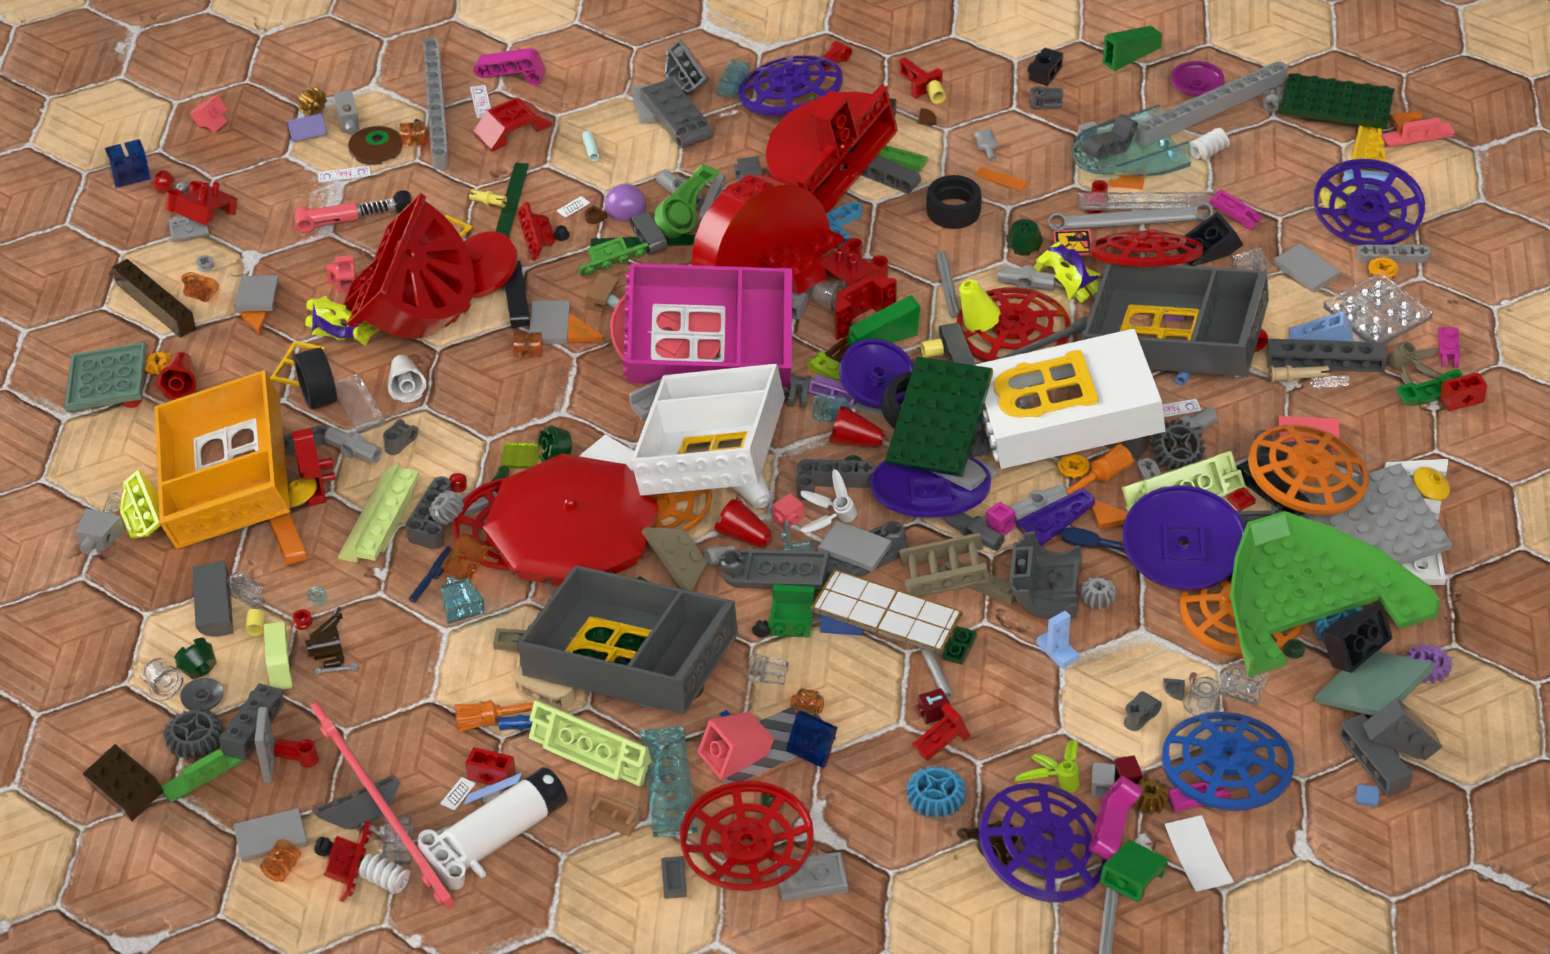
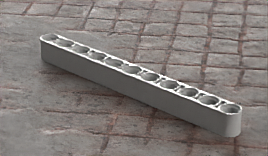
M429 37L423 41L431 155L433 167L442 170L449 166L441 60L438 39Z
M1274 62L1138 123L1136 143L1142 146L1150 145L1285 84L1287 64L1284 62Z

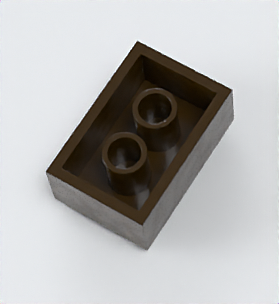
M116 744L82 773L89 785L131 822L164 792L158 780Z

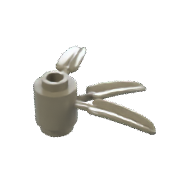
M1404 341L1398 344L1389 355L1388 359L1391 366L1402 370L1403 373L1400 376L1404 384L1413 383L1405 369L1410 361L1416 365L1417 370L1434 378L1442 376V373L1416 361L1435 355L1438 352V348L1416 351L1412 343Z

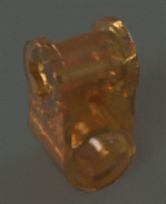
M187 272L181 277L184 284L183 294L187 297L208 302L219 289V284L213 278L201 276L194 272Z

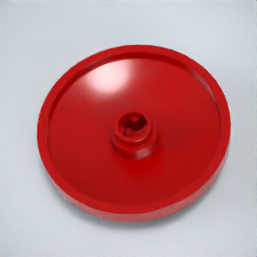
M494 231L482 232L464 241L474 268L476 286L473 298L489 295L501 288L510 279L517 265L518 254L512 241L506 235Z

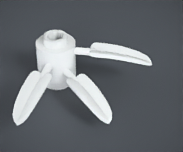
M834 469L832 471V479L837 496L834 502H831L830 498L809 491L800 492L801 496L809 502L824 508L831 505L836 512L830 516L825 515L800 528L802 532L807 533L830 525L832 523L831 519L837 516L840 521L845 523L851 522L856 518L857 509L852 499L848 497L843 479L837 470Z

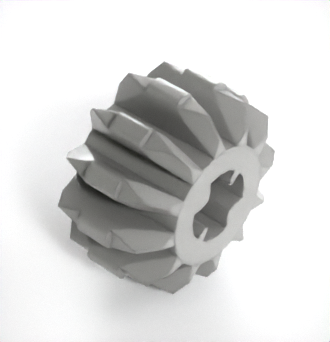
M446 490L444 493H440L438 497H435L434 502L430 504L429 512L436 522L447 525L449 522H453L459 513L463 511L464 503L457 493Z
M1096 575L1095 579L1089 577L1087 581L1083 582L1080 596L1084 605H1090L1091 609L1097 607L1099 610L1102 607L1108 609L1109 605L1115 601L1116 589L1113 586L1112 580L1107 581L1106 577L1101 579Z

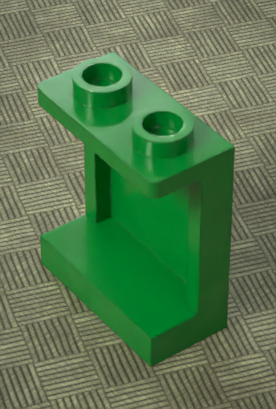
M773 584L772 608L768 621V627L771 630L770 635L810 638L814 609L811 606L815 601V587Z
M1129 839L1104 864L1100 883L1139 903L1144 897L1146 887L1157 876L1160 878L1164 877L1169 859Z

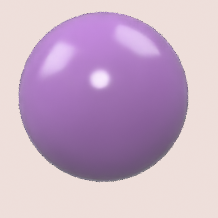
M619 184L613 187L606 196L605 209L607 214L614 220L630 221V217L645 212L646 200L644 194L634 185Z

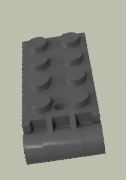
M672 78L641 88L642 102L674 139L679 148H684L713 137V130L707 124L705 117Z

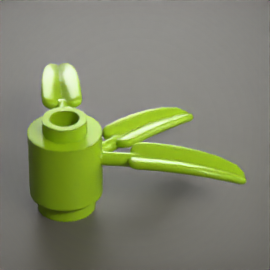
M1070 740L1068 742L1064 756L1066 761L1061 762L1059 765L1056 761L1045 755L1033 754L1031 758L1045 768L1021 773L1015 778V782L1057 775L1060 789L1069 793L1076 792L1080 786L1079 767L1073 762L1077 758V740Z

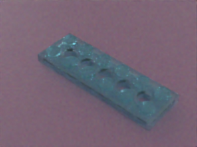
M684 726L641 730L642 745L648 747L652 763L648 765L646 772L653 837L679 835L683 818L694 803ZM663 745L669 746V748L665 750H662L659 747ZM664 762L672 763L670 766L661 765ZM665 779H673V780H674V781L671 782V783H665V782H663ZM670 795L676 797L674 800L666 799V797ZM673 812L679 814L676 817L668 816L669 813ZM696 816L690 825L688 833H697Z

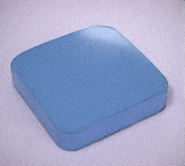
M1358 784L1356 803L1376 807L1379 802V788Z

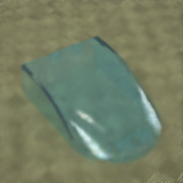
M1156 105L1126 116L1140 123L1160 114L1161 106ZM1116 119L1084 130L1077 136L1075 143H1072V158L1076 165L1087 172L1095 174L1154 176L1175 172L1191 166L1190 143L1187 141L1176 145L1170 136L1150 145L1142 146L1136 143L1135 132L1132 143L1126 152L1096 159L1081 150V146L1087 137L1111 131Z

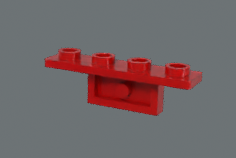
M525 201L523 206L519 208L517 216L530 258L535 261L543 248L541 243L553 246L555 237L549 218L532 213L529 202Z
M366 821L361 828L356 843L336 836L323 876L344 884L339 898L340 902H344L347 896L351 897L355 890L356 884L353 881L359 875L360 866L358 864L365 856L367 849L364 848V844L368 843L372 833L369 830L370 821Z

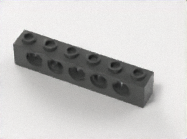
M1268 339L1266 351L1267 369L1271 365L1274 367L1290 365L1292 368L1328 365L1329 371L1385 372L1387 359L1385 342Z

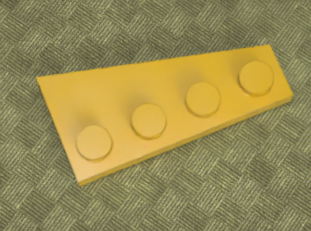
M1359 126L1351 160L1374 159L1387 162L1384 141L1382 140V130Z

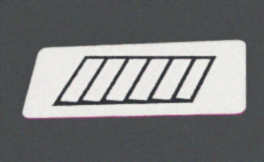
M581 196L558 209L557 212L564 217H568L590 204V202Z
M461 777L440 804L455 810L474 787L475 783Z

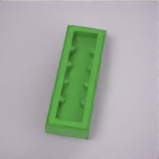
M888 145L877 155L918 172H921L928 162L927 156Z

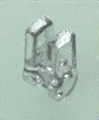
M1255 248L1251 251L1234 255L1230 260L1232 268L1266 271L1270 267V262L1265 258V253L1261 248Z
M235 572L230 575L229 584L232 587L231 594L234 598L253 609H258L265 603V599L261 596L263 589L245 573Z
M760 654L750 656V667L746 671V678L754 683L785 684L789 667L788 661Z

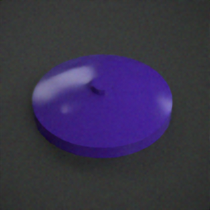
M865 339L854 343L846 350L840 362L839 375L843 387L852 398L865 406L882 409V398L890 382L900 374L912 372L914 364L910 357L895 344L881 339ZM905 391L895 394L899 405L903 403Z

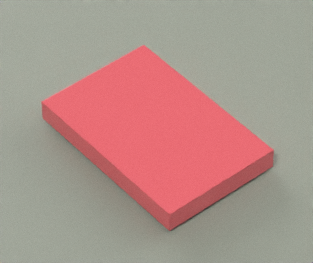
M1278 417V426H1310L1340 438L1338 418ZM1287 431L1279 432V438L1289 433ZM1302 437L1305 441L1316 440L1312 438ZM1291 438V439L1285 440L1284 442H1296V441H1295L1294 438Z

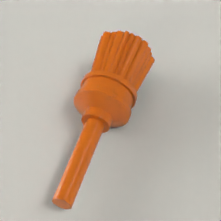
M1121 443L1114 445L1105 455L1091 462L1090 474L1066 489L1067 495L1084 488L1094 480H1099L1103 483L1108 482L1109 479L1116 476V473L1132 465L1134 460L1131 453Z
M491 699L472 704H454L458 733L483 726V728L490 725L495 726L498 717H502V715L532 711L534 702L504 707L495 705Z

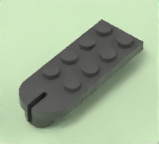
M890 521L883 526L868 531L892 540V546L875 569L900 558L899 550L908 548L905 527L902 528V524L899 522ZM830 556L825 583L833 569L858 577L871 571Z
M738 549L726 551L721 556V562L719 563L725 582L733 587L773 588V584L811 586L822 590L830 554L829 551Z

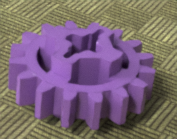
M1421 643L1420 648L1414 645L1413 650L1409 649L1406 655L1408 658L1433 662L1435 669L1423 680L1424 684L1428 680L1435 684L1437 679L1443 682L1444 677H1449V672H1451L1452 658L1447 656L1448 651H1440L1441 646L1434 648L1432 643L1429 644V647H1426L1424 643Z

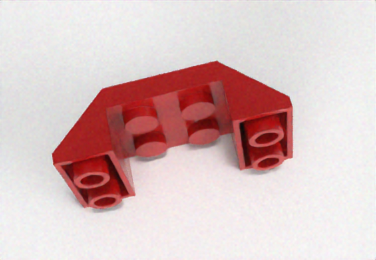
M516 97L488 109L473 130V134L492 152L507 145V133L528 124L538 132L552 126V122L535 105Z
M867 276L839 291L835 305V339L838 341L849 334L852 320L870 309L879 312L896 303L897 280L895 278Z

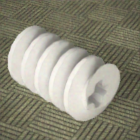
M1217 128L1191 141L1189 150L1193 158L1206 160L1207 157H1211L1213 154H1217L1218 151L1228 148L1230 142L1225 131Z
M370 853L363 859L359 868V875L392 894H399L409 881L410 871L408 869L403 871V867L400 865L396 867L395 862L389 863L387 858L382 859V856L379 854L373 857Z

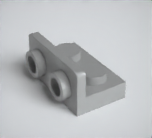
M176 216L168 220L172 242L209 236L207 225L187 217Z
M662 379L629 394L630 408L642 421L648 417Z

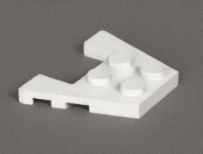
M1449 459L1386 462L1385 468L1401 463L1413 482V474L1420 467L1434 468L1446 477ZM1423 498L1435 518L1438 519L1441 501Z

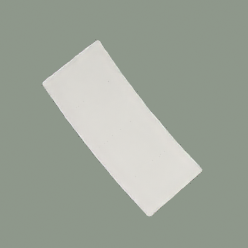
M1202 815L1165 824L1176 854L1195 891H1202L1234 882L1214 845Z

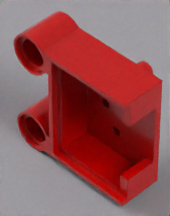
M191 181L189 193L185 195L178 189L167 190L165 209L207 225L208 222L213 221L215 208L226 211V214L235 215L238 198L220 191V184L218 182L212 183V187H210L208 183Z
M858 238L848 239L844 245L823 257L826 277L828 272L842 282V290L867 276L888 277L887 257L877 255L869 263L862 258V241Z
M312 428L292 431L300 478L304 477L305 480L314 478L318 484L315 493L306 501V506L326 503L323 482L336 480L334 472L321 474V471L334 468L333 459L318 460Z

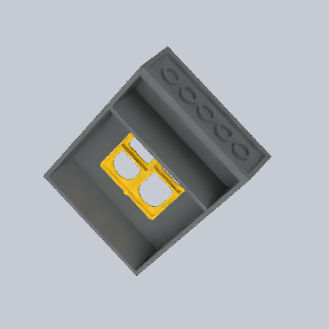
M1108 263L1107 267L1103 269L1102 281L1098 283V293L1094 295V305L1090 307V317L1086 319V329L1082 331L1081 340L1135 329V332L1138 334L1158 336L1157 338L1138 337L1149 369L1248 377L1269 302L1267 271L1181 265L1140 267ZM1138 313L1155 314L1151 327L1133 326L1130 324L1129 319ZM1167 314L1194 317L1190 330L1160 328L1162 317ZM1181 336L1187 337L1188 340L1166 339V337Z
M575 565L517 642L523 676L685 714L738 635L735 601ZM596 627L614 630L605 644L588 641L585 638L586 632ZM624 633L647 637L637 652L614 647ZM578 649H591L609 655L605 660L573 652ZM617 657L631 659L627 666L613 663Z

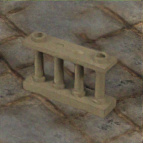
M980 533L900 549L903 566L909 565L911 576L910 579L904 580L907 593L922 597L990 582L986 562L980 564L977 550L983 549ZM969 552L972 565L960 568L957 555ZM949 557L951 570L939 572L937 559ZM929 561L931 574L919 577L917 563Z

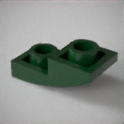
M956 626L952 639L947 643L942 659L962 665L975 642L977 632Z

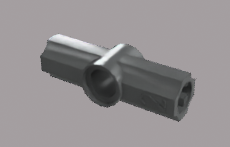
M963 512L946 517V524L962 532L963 536L980 533L982 544L992 550L998 551L1005 541V536L988 527L987 522L982 517L976 516L972 518Z

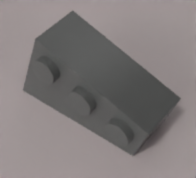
M1397 697L1363 723L1370 741L1427 760L1443 747L1435 731Z

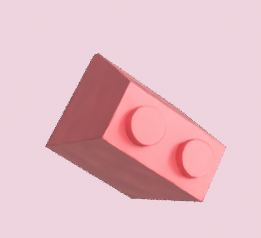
M751 712L709 719L697 754L720 780H724L766 757L769 754L774 737Z

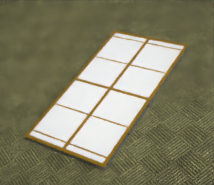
M833 569L810 609L812 612L938 654H942L954 628L962 616L961 610L837 569Z

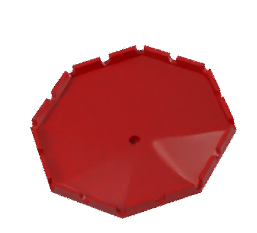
M560 454L503 479L484 523L483 530L487 540L495 551L501 554L503 562L513 575L517 573L519 579L545 583V578H549L552 580L553 585L559 586L575 565L607 573L613 570L614 574L637 565L638 559H643L648 546V541L641 532L646 527H655L658 519L659 505L651 495L640 496L635 475L626 464Z

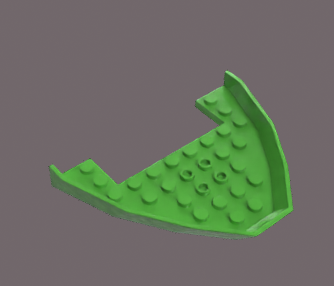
M1286 511L1247 522L1235 555L1230 599L1248 678L1287 666V658L1271 634L1376 601H1380L1383 604V607L1399 629L1434 619L1438 616L1440 599L1430 585L1382 550L1336 528Z

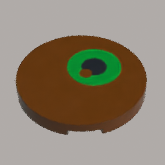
M385 126L367 127L359 130L350 138L348 143L349 153L360 163L368 165L382 164V161L390 158L394 159L400 154L402 139L400 134L392 128Z

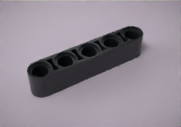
M517 260L515 271L505 283L511 328L530 326L521 260Z
M1248 460L1236 465L1237 470H1241L1245 485L1271 505L1279 507V511H1286L1298 516L1306 514L1289 508L1266 494L1254 480L1249 469ZM1257 460L1259 467L1264 466L1261 462ZM1273 471L1263 474L1273 486L1287 494L1291 485L1283 481ZM1300 491L1296 493L1295 499L1310 503L1309 499Z

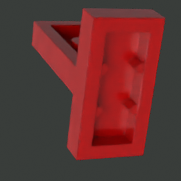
M906 57L899 60V74L911 82V96L915 99L928 93L926 86L929 82L936 80L942 85L943 71L937 68L926 73Z
M948 703L941 707L944 717L912 744L914 749L926 761H929L957 736L963 741L970 737L961 716Z

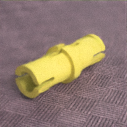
M475 189L470 191L474 193V195L469 194L471 201L482 202L488 206L490 204L503 208L506 206L503 203H507L506 196L496 195L491 191L483 192Z

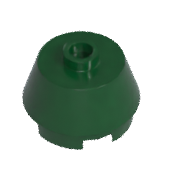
M1020 219L1012 224L1006 236L1008 248L1013 249L1015 254L1028 256L1030 252L1040 250L1043 237L1038 225L1034 221Z
M549 425L544 427V430L539 431L538 445H541L542 454L539 455L541 461L544 462L560 454H571L572 440L568 430Z
M205 638L194 639L195 644L187 649L183 646L174 656L175 663L177 664L176 668L191 679L207 675L217 663L213 646Z

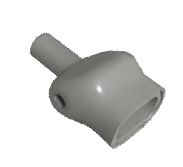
M991 129L977 131L974 136L977 141L978 150L986 151L989 161H994L996 157L993 150L998 147V142L993 135V131Z

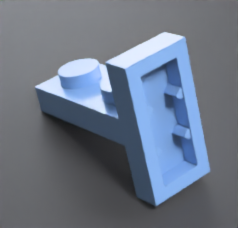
M1066 611L1049 619L1048 632L1036 638V644L1061 669L1079 660V654L1069 645L1071 615Z

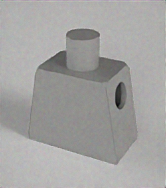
M352 90L334 93L337 118L341 131L343 133L347 132L349 135L355 134L359 129V122ZM348 106L349 112L343 111V107Z
M86 508L76 530L78 542L81 545L79 547L80 551L84 554H90L93 549L107 550L124 531L121 516Z

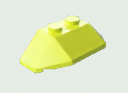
M137 470L123 482L124 492L120 506V513L132 539L147 537L161 527L158 490L140 470Z

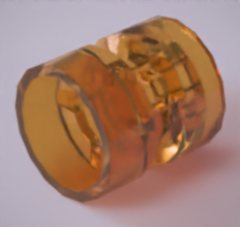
M425 121L415 122L414 125L400 123L402 147L412 146L413 143L427 145Z
M514 332V357H526L527 354L530 357H542V333L531 332L527 335L525 332Z
M283 839L277 840L270 850V854L260 864V869L269 879L276 882H284L291 872V868L300 859L301 852L293 843Z

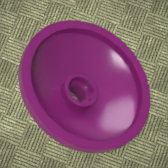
M1189 61L1178 65L1172 71L1171 82L1179 92L1187 96L1198 97L1223 86L1224 74L1217 66L1211 63Z

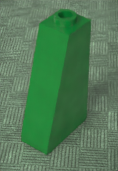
M1152 26L1106 34L1104 37L1103 64L1115 72L1160 49L1162 33Z
M910 295L849 327L848 345L851 346L865 339H881L893 343L918 336L921 306Z

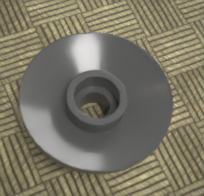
M211 678L195 679L186 684L180 694L181 703L188 710H191L192 707L195 711L199 708H202L203 711L210 710L221 702L223 688L219 682Z

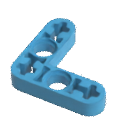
M850 202L827 213L830 230L843 235L844 242L836 246V249L852 238L841 227L862 216V205L858 202ZM841 216V217H844V218H842V219H836L835 217Z

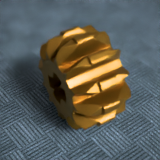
M307 87L306 91L302 90V95L298 96L300 100L297 104L299 105L298 109L304 115L311 116L322 113V109L326 108L325 103L328 100L325 98L326 94L319 88Z
M1148 778L1146 782L1140 779L1137 785L1142 787V792L1134 803L1135 809H1141L1142 814L1149 812L1152 815L1154 811L1160 814L1162 809H1166L1169 799V793L1166 790L1165 784H1159L1158 779L1151 781Z

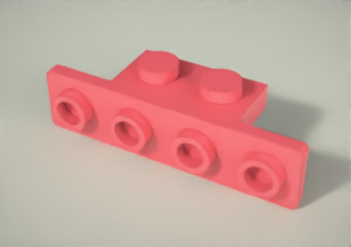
M1439 118L1404 123L1401 133L1397 131L1382 133V140L1387 147H1394L1452 137L1455 135V132L1450 123L1441 124Z

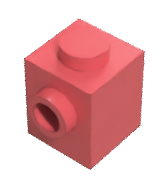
M790 493L772 505V519L784 529H788L804 518V504Z

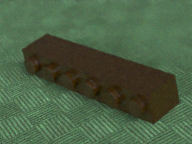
M125 259L112 267L116 285L181 338L196 329L192 311L130 260Z

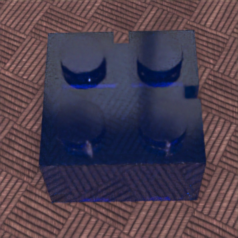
M140 139L124 143L129 155L128 157L125 156L121 144L105 148L115 188L151 179L145 150Z

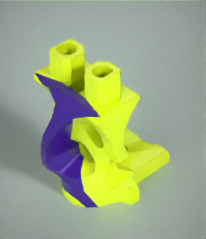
M1059 241L1037 258V263L1034 265L1036 271L1041 272L1052 266L1056 273L1054 277L1064 285L1069 300L1076 297L1080 303L1085 302L1091 296L1087 289L1093 296L1095 293H1098L1099 282L1097 280L1101 275L1088 269L1075 249H1068ZM1061 262L1067 263L1069 267L1062 266Z
M327 296L319 299L312 298L307 301L306 308L313 311V315L307 316L305 325L312 329L313 335L330 336L337 340L350 338L366 345L369 338L380 330L371 324H367L368 322L365 320L362 324L358 323L353 329L348 325L342 326L341 320L345 319L348 322L351 313L346 310V305L332 302Z

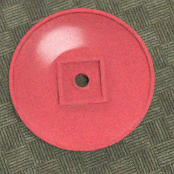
M626 294L614 308L610 321L612 344L622 360L624 354ZM675 311L662 312L658 315L656 323L662 330L679 331L681 329V313ZM691 312L689 313L688 329L692 332H720L721 314ZM662 339L656 344L655 350L659 356L664 358L687 359L690 356V341L688 339ZM699 340L697 357L699 359L714 360L721 350L720 341Z

